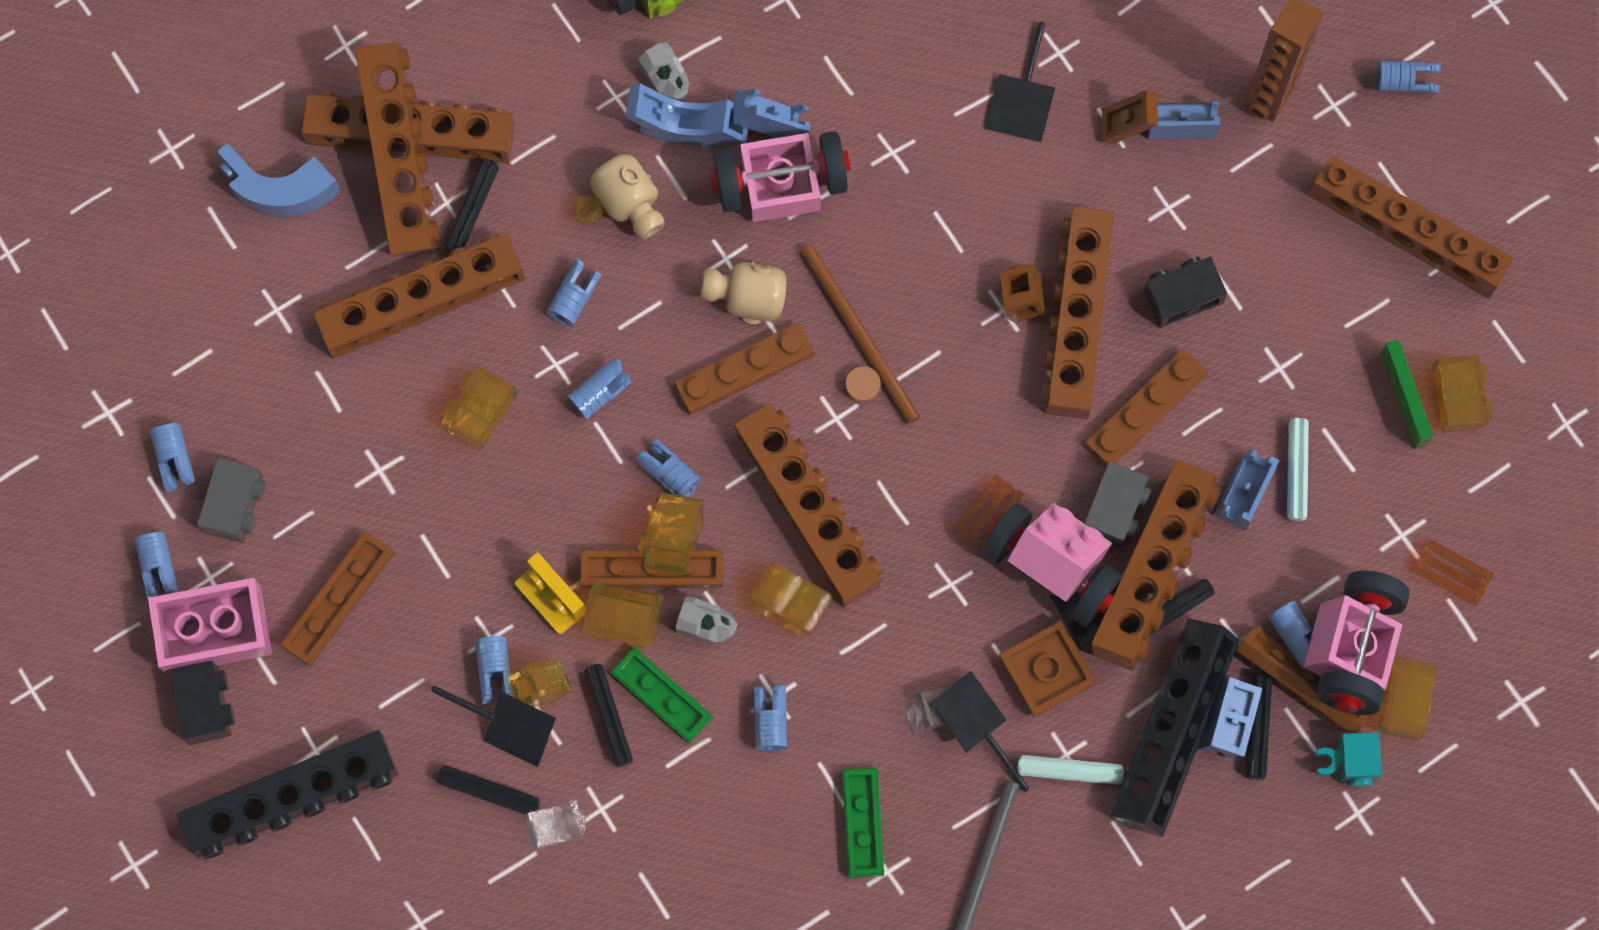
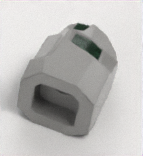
M667 42L658 43L646 50L638 58V64L652 89L671 99L678 101L685 99L689 88L688 77Z
M686 596L678 617L676 633L713 645L724 643L734 636L737 623L732 614L720 608V606L695 597Z

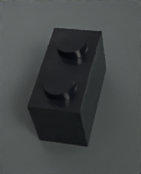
M1211 256L1202 260L1200 257L1191 258L1183 262L1181 268L1171 272L1168 269L1157 271L1149 276V280L1144 288V294L1160 328L1224 304L1227 296V291Z
M214 661L170 670L183 740L189 745L232 736L230 725H235V717L232 705L225 702L223 691L229 690L225 670H219Z

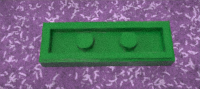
M1398 339L1387 342L1381 351V356L1415 449L1427 446L1433 433L1401 343Z
M635 646L610 671V674L689 744L714 718L712 714Z
M878 767L842 769L848 879L884 877Z

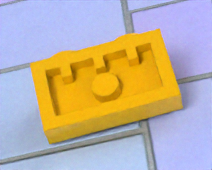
M537 552L527 560L530 569L515 581V585L559 635H562L587 614L584 603Z

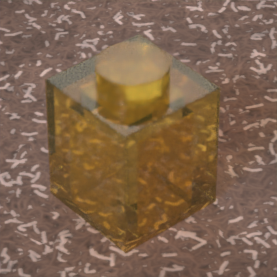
M561 658L528 663L508 676L515 698L533 707L553 704L573 691Z

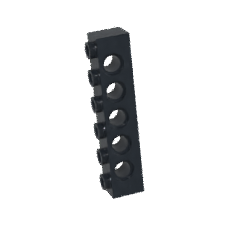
M1188 618L1183 631L1179 635L1178 645L1171 662L1166 668L1165 678L1158 695L1153 701L1152 711L1146 726L1140 734L1139 744L1134 757L1127 767L1123 785L1114 800L1111 816L1128 828L1160 837L1164 836L1240 640L1222 625Z
M377 730L176 814L191 853L197 858L203 856L204 860H208L223 854V848L237 842V845L241 846L258 839L257 833L270 828L272 832L287 828L292 824L291 819L303 814L306 818L316 816L326 810L325 805L337 800L339 804L352 801L359 797L358 792L371 786L373 790L386 787L393 782L392 778L399 775L384 735L380 730ZM356 761L365 762L366 770L363 775L357 778L349 776L348 770L352 763ZM322 775H330L332 777L330 788L323 792L316 791V780ZM288 789H297V801L289 806L282 805L281 798L283 793ZM254 803H263L265 807L263 815L256 820L249 819L248 810L250 806ZM221 817H229L231 821L229 829L222 834L215 833V822Z

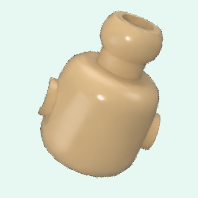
M620 154L605 162L592 174L590 186L611 218L619 222L631 220L634 233L639 238L647 239L659 232L665 225L662 214L651 207L657 199L659 191L650 179L651 175L646 173L635 157L630 154Z
M753 261L752 263L741 262L734 265L730 275H723L716 269H708L703 272L700 297L708 302H714L718 299L726 300L728 312L733 316L740 317L741 320L749 324L773 321L781 316L784 307L787 287L786 274L780 268L755 264Z

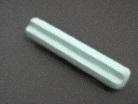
M1293 418L1288 424L1287 518L1292 521H1304L1307 517L1309 422L1303 418Z
M1021 755L1018 759V772L1022 776L1121 785L1124 781L1125 770L1124 766L1120 764Z

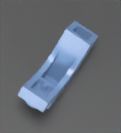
M642 84L630 86L626 118L641 125L640 132L673 143L703 147L734 146L745 144L747 140L748 128L733 124L734 102L728 99L711 103H689L666 97Z
M228 143L217 151L223 162L219 167L232 181L228 185L233 195L245 206L261 214L274 217L300 216L324 206L341 192L335 178L315 157H312L290 175L271 178L253 171Z

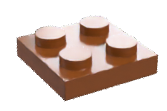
M1062 621L999 654L1002 664L1033 718L1097 683Z

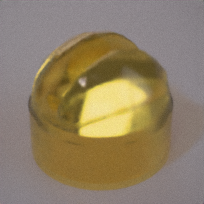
M583 195L574 203V212L578 220L583 224L593 225L602 218L603 207L595 195ZM587 207H588V208L590 209V211H591V213H589V214H587V213L584 211V209L587 208Z

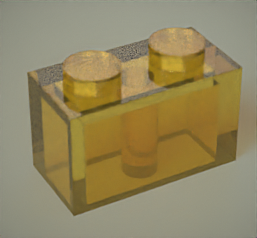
M661 493L657 506H652L650 509L648 531L642 532L639 540L638 550L639 553H643L644 568L686 575L704 524L703 500Z
M595 581L588 595L582 633L590 634L593 638L601 641H609L611 639L624 641L627 645L635 648L652 647L658 635L664 595Z
M1394 657L1387 687L1384 690L1382 706L1373 715V721L1379 722L1378 733L1420 741L1426 735L1437 665Z

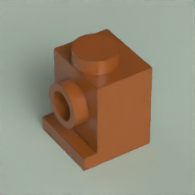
M1017 264L1009 270L1000 272L1004 309L1013 322L1047 315L1041 275L1033 264Z

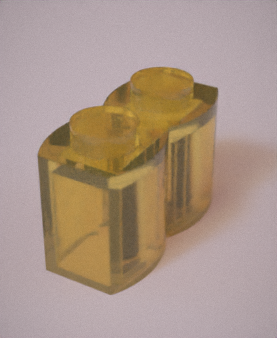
M1479 355L1436 359L1432 364V376L1442 432L1485 428L1490 422L1489 418H1493L1494 415L1491 397H1486L1484 384L1488 383L1486 364H1481Z
M479 366L474 373L470 371L466 374L460 385L461 395L455 402L450 400L446 404L441 418L443 419L442 426L444 431L480 451L493 434L498 422L512 405L517 392L515 386Z
M774 562L769 563L749 597L750 602L755 605L752 609L755 613L767 620H771L774 616L784 621V629L802 638L803 634L813 636L833 602L831 594Z

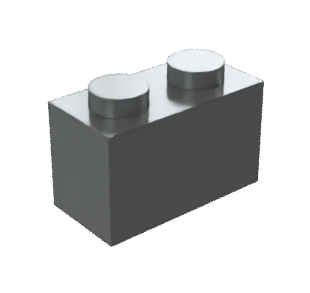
M217 458L197 526L203 533L244 543L246 534H251L255 526L256 514L253 511L256 501L262 500L266 488V481L263 480V475L259 469Z
M1109 461L1085 525L1098 530L1113 546L1121 548L1124 539L1132 541L1139 523L1138 520L1133 519L1137 507L1144 509L1151 492L1150 488L1145 487L1149 476Z

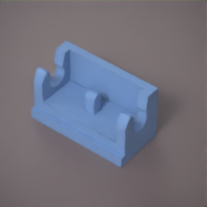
M754 88L734 91L733 124L776 138L810 132L809 122H798L800 114L806 113L809 110L808 106L797 104L791 107L760 97L761 92Z
M1211 100L1210 104H1157L1158 125L1148 129V139L1216 138L1221 125L1220 116H1217L1219 100Z
M1249 449L1247 454L1243 453L1214 514L1215 517L1245 531L1280 461L1272 456L1267 457V459L1260 458L1256 455L1257 451L1255 449Z
M1231 677L1224 679L1198 750L1221 752L1224 758L1244 757L1262 688Z

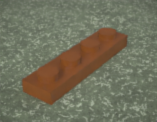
M800 322L674 383L689 414L692 415L815 356V351Z
M1182 348L1085 443V447L1106 467L1109 461L1117 463L1207 376L1208 371Z
M364 531L280 644L282 648L311 667L395 554L394 550L367 531Z
M581 550V587L723 588L724 553L723 550Z
M1256 626L1237 649L1250 664L1259 666L1273 676L1278 684L1288 687L1301 696L1309 706L1319 709L1333 719L1338 727L1351 733H1357L1369 715L1350 714L1324 704L1317 697V688L1321 676L1303 668L1287 648Z

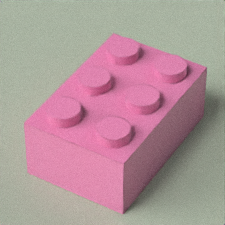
M255 578L148 598L158 667L166 675H170V670L209 661H214L216 665L272 655L262 589Z

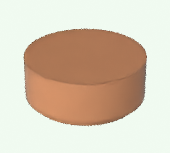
M865 366L857 367L848 374L846 391L848 396L855 402H871L880 392V377L872 368Z

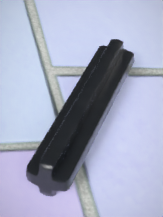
M486 158L480 161L444 243L447 251L452 252L457 248L466 246L499 170L496 162Z
M1202 579L1173 597L1172 600L1165 602L1162 607L1165 614L1159 629L1213 596L1215 591L1211 583L1207 579ZM1132 623L1122 629V631L1133 633L1138 630L1139 625Z
M594 664L587 667L584 672L616 767H623L632 763L633 757L603 665Z
M1257 674L1252 678V685L1262 688L1248 741L1246 777L1251 780H1264L1267 775L1272 677L1265 674Z
M443 765L439 770L437 776L439 785L534 817L539 810L541 801L536 796Z

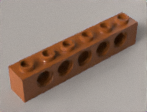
M1289 0L1268 34L1244 104L1259 119L1265 120L1267 118L1274 123L1293 94L1324 13L1303 0Z
M396 41L355 48L390 255L436 249L435 241L440 240V232L437 220H431L429 207L434 206V197L431 186H425L423 173L428 172V162L425 152L419 151L417 138H422V128L419 117L414 118L411 104L416 103V93L413 83L407 82L406 70L410 69L407 48L402 49L401 44ZM391 70L395 75V84L390 89L384 90L379 84L380 75L384 71ZM396 104L401 109V118L397 123L390 124L385 118V112L389 106ZM403 139L407 144V152L402 158L397 159L391 152V146L395 140ZM403 173H408L413 178V187L406 193L401 192L397 187V180ZM410 207L415 208L419 213V221L413 227H408L403 221V214Z
M318 92L317 95L307 94L302 135L307 145L372 150L363 95H352L351 98L338 97L331 92ZM421 101L419 104H411L414 118L419 117L422 128V138H417L419 151H424L426 156L480 161L486 158L494 162L510 163L515 127L512 113H508L505 109L490 107L487 111L475 110L473 107L465 104L443 107L432 101ZM396 104L386 109L385 118L388 123L395 124L401 118V109ZM345 114L350 116L343 124L333 123L334 119L339 115ZM441 124L452 126L446 133L440 134L435 132L436 128ZM475 127L486 129L481 136L473 137L469 135V132ZM403 139L395 140L391 146V152L406 154V142Z
M1333 155L1327 160L1308 195L1488 299L1494 293L1514 259Z
M1073 206L1071 217H1064L1062 237L1068 238L1067 250L1060 249L1058 270L1064 271L1063 283L1056 282L1054 303H1060L1059 316L1052 315L1049 336H1056L1055 348H1048L1045 369L1052 370L1050 382L1044 381L1041 402L1048 403L1046 414L1080 419L1089 418L1115 211ZM1080 241H1088L1093 245L1094 249L1084 252L1078 249L1076 244ZM1082 273L1088 276L1090 282L1080 285L1072 279V276ZM1073 306H1079L1085 310L1086 315L1081 318H1075L1070 315L1068 309ZM1069 339H1075L1081 343L1082 348L1078 351H1071L1065 347L1064 342ZM1065 372H1071L1077 376L1078 382L1072 385L1065 384L1060 379V375Z
M508 234L489 235L481 240V244L469 249L467 247L457 248L449 253V257L440 261L429 260L417 266L415 271L406 275L402 273L394 274L385 279L384 284L372 289L371 287H363L353 292L350 298L340 302L332 300L321 305L320 310L313 312L332 358H338L526 280ZM481 261L492 263L490 269L485 272L474 270L475 266ZM456 274L460 277L454 285L449 286L442 283L447 275ZM418 287L427 289L426 295L420 299L410 297L411 292ZM384 301L395 302L393 309L388 312L378 310L379 305ZM352 314H361L363 316L361 322L353 326L346 324L347 318Z
M771 403L735 423V434L842 606L846 608L879 588L881 585V578L879 576L883 574V571L874 556L867 558L861 546L864 545V541L855 526L849 528L842 517L846 513L836 497L830 499L824 489L827 486V482L821 471L817 467L812 470L806 461V458L809 457L808 451L799 438L794 441L787 430L791 428V425L783 411L780 409L776 412ZM770 439H778L783 443V447L779 451L771 452L764 447V444ZM788 468H796L802 475L795 481H788L782 476V473ZM806 497H814L818 499L820 505L815 510H806L800 503ZM825 526H832L837 529L838 535L832 540H825L819 535V531ZM844 555H850L856 559L857 564L854 568L846 570L842 569L837 564V561Z
M1176 459L1113 596L1112 603L1109 605L1092 642L1095 657L1134 671L1138 661L1143 663L1146 659L1151 645L1148 642V638L1152 630L1158 631L1164 618L1165 611L1162 610L1166 599L1172 600L1179 583L1176 577L1180 568L1186 569L1193 552L1190 546L1194 537L1200 538L1207 521L1206 518H1203L1208 506L1213 508L1218 500L1220 488L1217 487L1216 473ZM1184 500H1190L1195 503L1189 509H1182L1177 506ZM1175 530L1180 532L1181 536L1177 539L1169 540L1164 537V534ZM1156 561H1163L1167 564L1166 568L1160 571L1151 569L1150 565ZM1141 592H1150L1154 595L1146 602L1138 601L1135 598ZM1127 623L1139 625L1138 630L1133 633H1126L1121 628Z

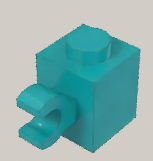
M1379 733L1342 734L1338 739V750L1325 747L1315 752L1316 757L1324 756L1330 761L1328 768H1318L1316 770V775L1330 776L1339 767L1340 782H1350L1352 788L1373 786L1372 781H1377L1382 776Z

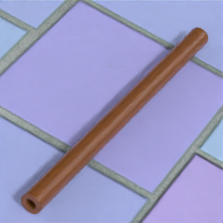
M807 246L801 253L874 370L879 375L907 423L911 424L917 421L920 415L814 246Z

